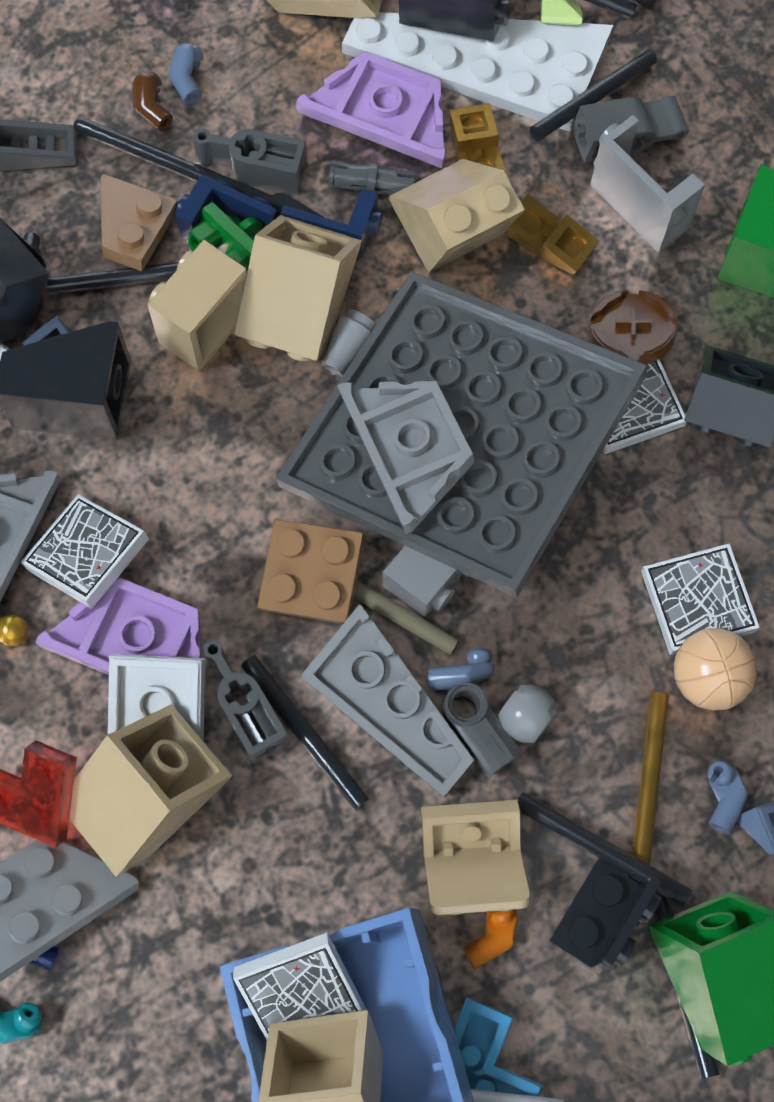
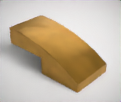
M490 103L449 110L457 160L473 161L504 170L506 173L498 146L499 133Z
M528 193L521 200L525 210L504 233L546 262L574 275L598 244L599 240L569 215L566 214L562 219H559Z

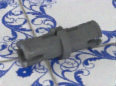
M332 160L328 188L361 191L363 188L382 195H392L414 184L415 171L378 167V163L370 162L369 165H358Z

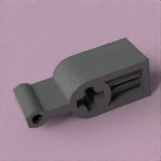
M667 96L661 100L645 103L639 97H628L580 106L571 130L584 163L596 159L600 146L599 138L610 125L614 123L620 125L632 115L639 122L630 154L641 152L654 142L670 139L680 140L687 137L689 128L676 96Z
M206 129L195 130L193 142L197 162L201 165L210 166L215 164L232 168L234 177L239 182L299 195L308 164L305 140L253 129L238 131L231 138L210 134Z
M212 639L203 644L204 654L210 667L218 670L223 679L217 692L221 708L253 765L289 745L290 741L286 730L256 680L246 673L231 672L226 663L223 648L218 641ZM240 690L243 695H247L248 703L240 706L237 701H234L232 695L234 692ZM254 719L265 736V740L262 739L252 722Z

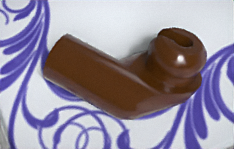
M141 72L132 82L133 108L156 129L164 131L170 126L173 115L156 102V94L160 92V88L157 86H161L162 81L155 72Z

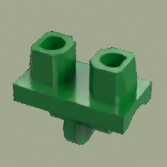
M211 202L203 207L201 222L189 231L188 246L194 251L205 240L245 267L247 272L254 238L262 230V223L255 217H249L243 221L237 216L229 218Z

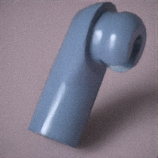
M187 42L180 44L174 50L168 76L183 102L189 105L197 102L202 96V92L191 74L193 68L200 66L201 63L199 61L203 60V52L198 45H191Z
M485 648L472 649L467 654L468 664L429 668L428 683L432 691L449 690L460 683L475 684L488 679L495 668V665L491 664V651Z
M719 760L712 763L707 772L709 783L718 801V805L708 824L715 830L730 835L747 801L748 794L736 767L727 761Z

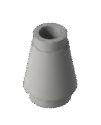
M349 309L345 316H339L325 353V358L321 364L330 372L342 377L376 326V323L366 315L353 309Z

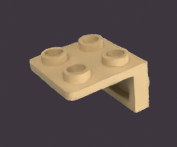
M518 800L421 807L423 853L430 908L434 914L460 915L462 913L509 911L529 906L530 892L520 848V809Z

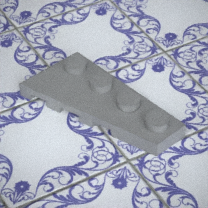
M359 604L301 674V677L438 793L446 797L476 760L364 607Z

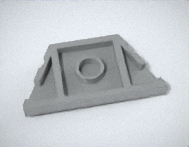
M417 381L408 385L398 382H379V388H353L352 382L341 383L337 385L340 395L405 534H408L420 524L474 464L473 453L437 381Z
M53 470L44 471V476L17 478L16 473L0 475V602L61 481L58 472Z
M48 834L1 862L0 982L138 891L139 881L135 876L126 872L116 877L102 860Z

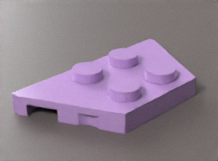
M364 51L352 59L346 68L337 70L325 78L324 86L309 97L304 93L296 101V112L439 168H443L445 164L440 79Z
M120 577L114 581L92 609L80 602L68 612L70 616L50 632H42L35 641L43 649L109 675V656L114 653L202 658L200 613L197 608Z

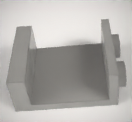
M632 115L620 125L618 123L610 125L600 136V146L593 163L594 171L590 185L659 253L690 228L705 184L697 176L691 174L667 193L629 156L639 122Z

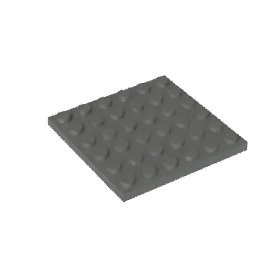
M411 271L337 385L352 382L353 388H379V382H398L408 385L417 381H437L473 453L474 464L412 532L405 534L336 385L279 472L276 481L279 487L517 598L647 376V365Z

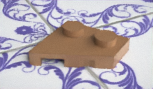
M103 174L100 178L103 258L143 271L175 217L178 205L177 199Z

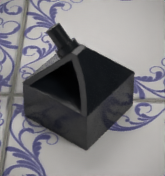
M1 217L0 343L27 334L51 274L50 266L42 257V252L39 249L40 237L36 233L28 232L22 238Z

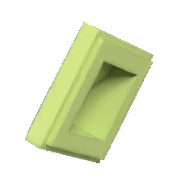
M541 0V22L543 24L580 25L582 24L581 5L574 0Z

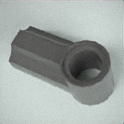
M460 683L448 692L441 707V714L457 733L487 778L500 771L522 754L489 707L485 692L478 685ZM458 697L470 699L476 708L475 716L471 718L458 716L454 712L452 701Z

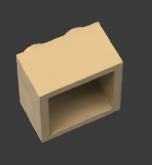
M205 240L194 251L189 250L178 263L177 271L166 283L161 282L158 284L149 297L147 306L159 344L197 371H200L236 328L247 276L246 268Z
M363 1010L271 1023L258 1102H380L384 1050L369 1011Z

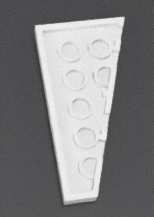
M379 12L377 18L353 19L342 42V53L357 57L362 52L367 51L440 79L442 88L540 121L590 87L611 37L613 25L589 23L560 25L543 24L541 21L509 19L506 26L500 25L494 41L399 24V13ZM574 119L560 127V129L571 132Z

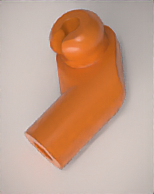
M516 909L509 911H486L487 918L484 936L463 948L474 970L512 948L518 923Z

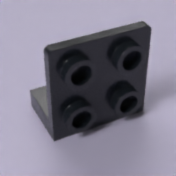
M598 858L547 943L597 975L610 968L615 970L617 966L622 967L637 942L629 937L635 926L639 928L643 922L647 924L660 904L662 898L655 894L661 881L651 876L645 882L639 884Z

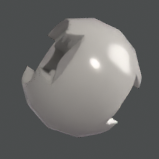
M534 684L520 685L519 689L515 690L498 714V718L504 730L513 740L521 743H534L557 713L554 699L544 688Z

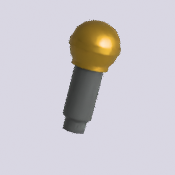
M15 614L0 617V642L12 647L26 640L28 625L23 618Z

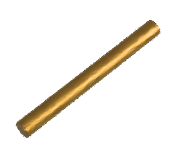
M663 692L650 693L632 855L649 865L669 695Z

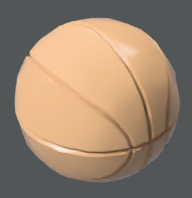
M721 628L703 629L688 637L679 647L673 663L674 679L682 695L692 704L710 711L727 710L743 702L752 691L757 678L755 655L748 643L736 633Z

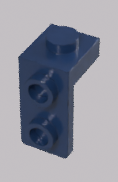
M203 175L200 176L190 194L182 196L175 212L181 237L187 240L189 238V231L201 222L203 207L211 202L230 217L237 216L241 221L249 217H255L262 223V229L278 217L277 210L267 200L257 196L251 198L236 191L226 181L220 179L214 181Z
M363 188L348 224L288 206H283L280 215L362 240L358 252L359 257L363 256L370 235L375 237L378 235L384 214L378 210V193Z

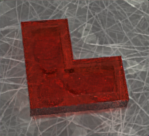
M36 740L25 747L21 777L0 769V824L55 848L67 840L77 757Z

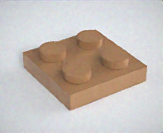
M275 519L257 608L266 612L344 624L352 612L366 538L364 533Z

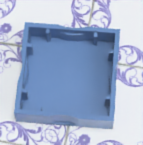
M414 908L402 909L341 928L329 937L366 1009L369 1011L384 1050L380 1102H474L421 911ZM289 946L279 947L219 966L236 1038L244 1051L249 1066L252 1102H258L267 1040L233 979V970L238 965Z

